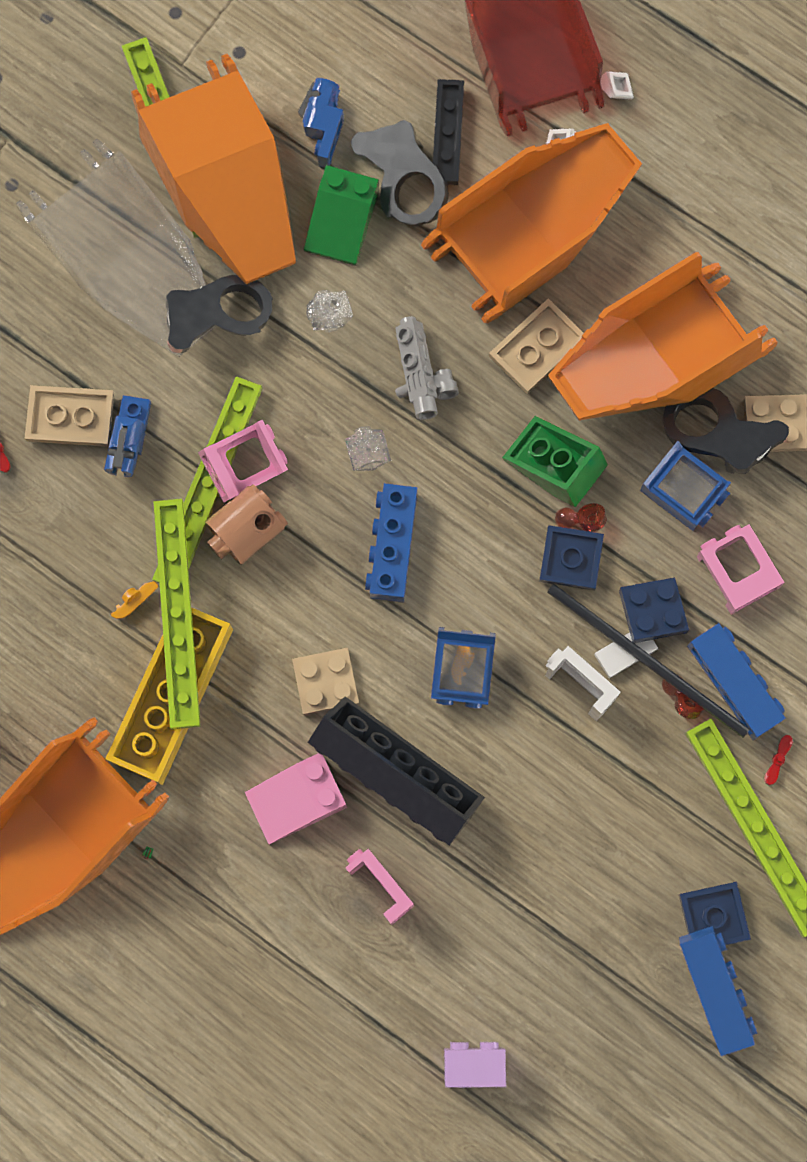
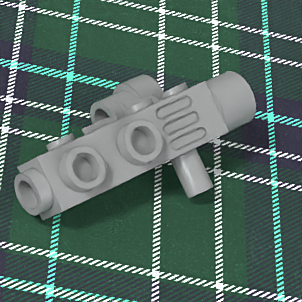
M405 317L400 320V325L395 327L406 384L397 388L395 392L400 399L409 395L410 403L414 405L416 418L427 420L434 418L438 414L435 399L447 400L456 397L459 394L457 382L453 380L450 369H441L433 375L423 323L417 321L415 317Z

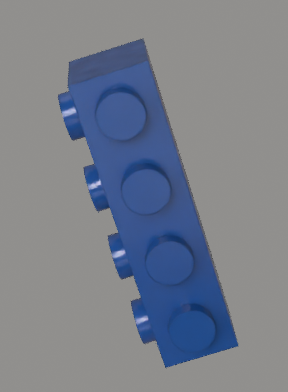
M384 483L383 492H377L376 508H380L379 519L374 518L372 535L377 536L376 546H370L369 563H373L372 574L367 573L365 590H370V599L404 603L417 502V487Z
M718 623L692 640L687 647L736 718L750 728L748 735L753 741L786 719L783 715L785 710L776 698L772 699L766 691L768 685L762 676L754 674L750 668L751 661L746 653L742 650L739 652L733 644L735 639L727 627L722 628Z
M713 926L679 937L683 955L720 1055L723 1056L754 1046L753 1035L758 1033L752 1016L746 1018L742 1007L747 1006L742 989L736 990L732 979L737 978L732 961L726 962L722 951L727 950L722 934H715Z

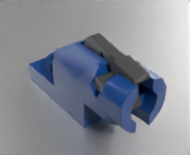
M316 78L315 82L311 84L298 110V114L303 119L305 136L318 140L314 156L318 157L319 167L325 168L326 165H331L344 123L343 109L337 108L340 86L329 79Z
M123 395L119 416L115 418L104 468L105 472L117 476L118 469H121L124 477L133 476L137 457L142 453L151 407L150 399Z

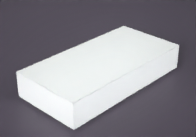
M630 633L626 634L625 637L632 641ZM653 640L635 643L648 654L658 650ZM614 642L594 654L609 679L639 661Z

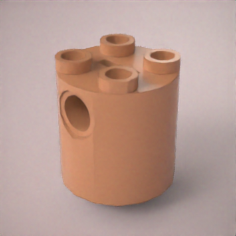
M254 484L247 486L239 495L231 499L205 521V524L214 535L207 543L221 560L230 554L242 565L282 532L288 524L279 511L276 512L270 506L272 501L262 490L259 491Z

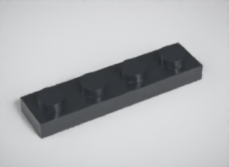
M438 79L433 163L445 177L448 185H459L464 80Z

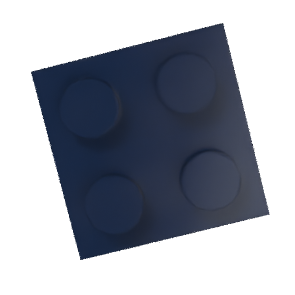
M548 525L539 582L595 591L604 534Z
M675 577L620 587L619 594L633 643L688 633L689 627Z
M737 882L678 894L688 934L713 926L715 934H722L725 945L751 940Z

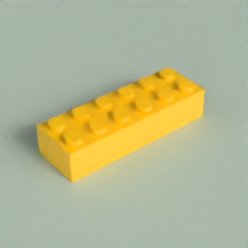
M192 608L198 699L200 704L233 632V628L230 623ZM163 635L105 758L116 766L148 780H154L160 785H163L188 731V728H170Z

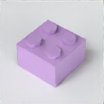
M450 1042V1048H444L445 1087H506L505 1049L499 1048L498 1042H480V1048H469L468 1042Z

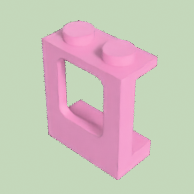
M263 420L198 452L223 502L239 495L247 486L252 484L258 486L288 470L286 467L287 458L281 449H277L273 441L275 439L274 433L268 424H264ZM251 438H256L259 440L270 465L268 468L244 480H239L226 458V452Z
M750 524L743 528L737 525L725 532L727 537L718 542L715 538L707 541L700 546L702 550L697 555L699 562L704 561L728 601L725 606L731 615L779 589L784 584L782 577ZM743 538L757 560L760 569L735 583L730 580L715 553Z
M359 849L347 859L349 865L345 868L350 875H353L365 865L396 902L395 905L383 914L391 925L414 907L412 901L369 849L364 853Z

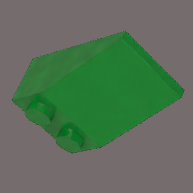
M326 165L318 189L304 251L356 266L379 195V179Z
M537 416L533 417L502 457L505 462L552 496L575 508L608 466L600 447Z

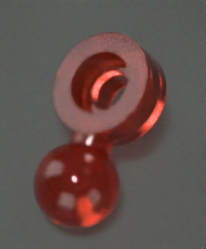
M590 503L581 507L577 513L568 507L561 508L555 515V522L558 527L570 529L576 524H580L583 530L594 532L605 526L607 516L602 505Z
M664 679L662 680L663 691L670 696L677 697L674 706L682 717L696 719L701 715L704 710L702 707Z

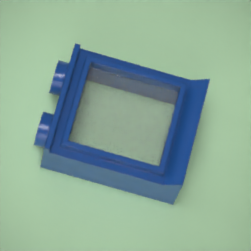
M677 441L644 481L640 491L690 530L694 531L698 525L703 528L711 519L713 514L709 511L715 504L721 506L730 495L727 489L731 482L717 474L683 448L679 441Z
M439 627L431 699H437L436 703L442 705H453L454 701L465 702V706L470 708H482V704L488 705L496 633L490 632V635L474 634L473 631L461 630V632L444 630L445 627Z

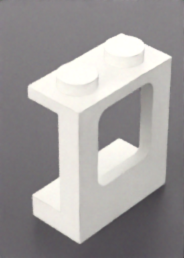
M569 646L563 652L557 649L548 659L546 664L548 670L545 676L549 680L562 668L598 700L588 713L596 721L621 693Z

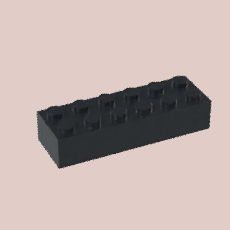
M346 696L323 716L307 742L319 754L331 759L341 770L353 775L361 781L363 786L375 791L389 805L401 810L411 821L420 824L431 832L437 840L445 842L449 846L467 825L485 799L479 792Z

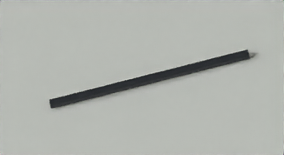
M553 584L549 588L548 594L735 733L744 738L749 732L750 728L557 585Z

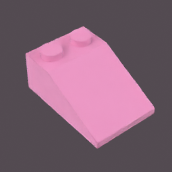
M319 753L289 767L245 792L269 845L347 808L323 755Z

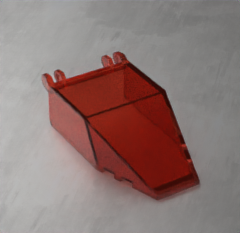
M465 0L473 52L500 127L507 137L512 135V126L508 119L510 115L516 114L518 126L524 132L528 130L523 112L577 95L582 112L587 113L589 112V103L584 93L590 91L593 93L598 109L604 107V97L601 88L603 60L580 0Z

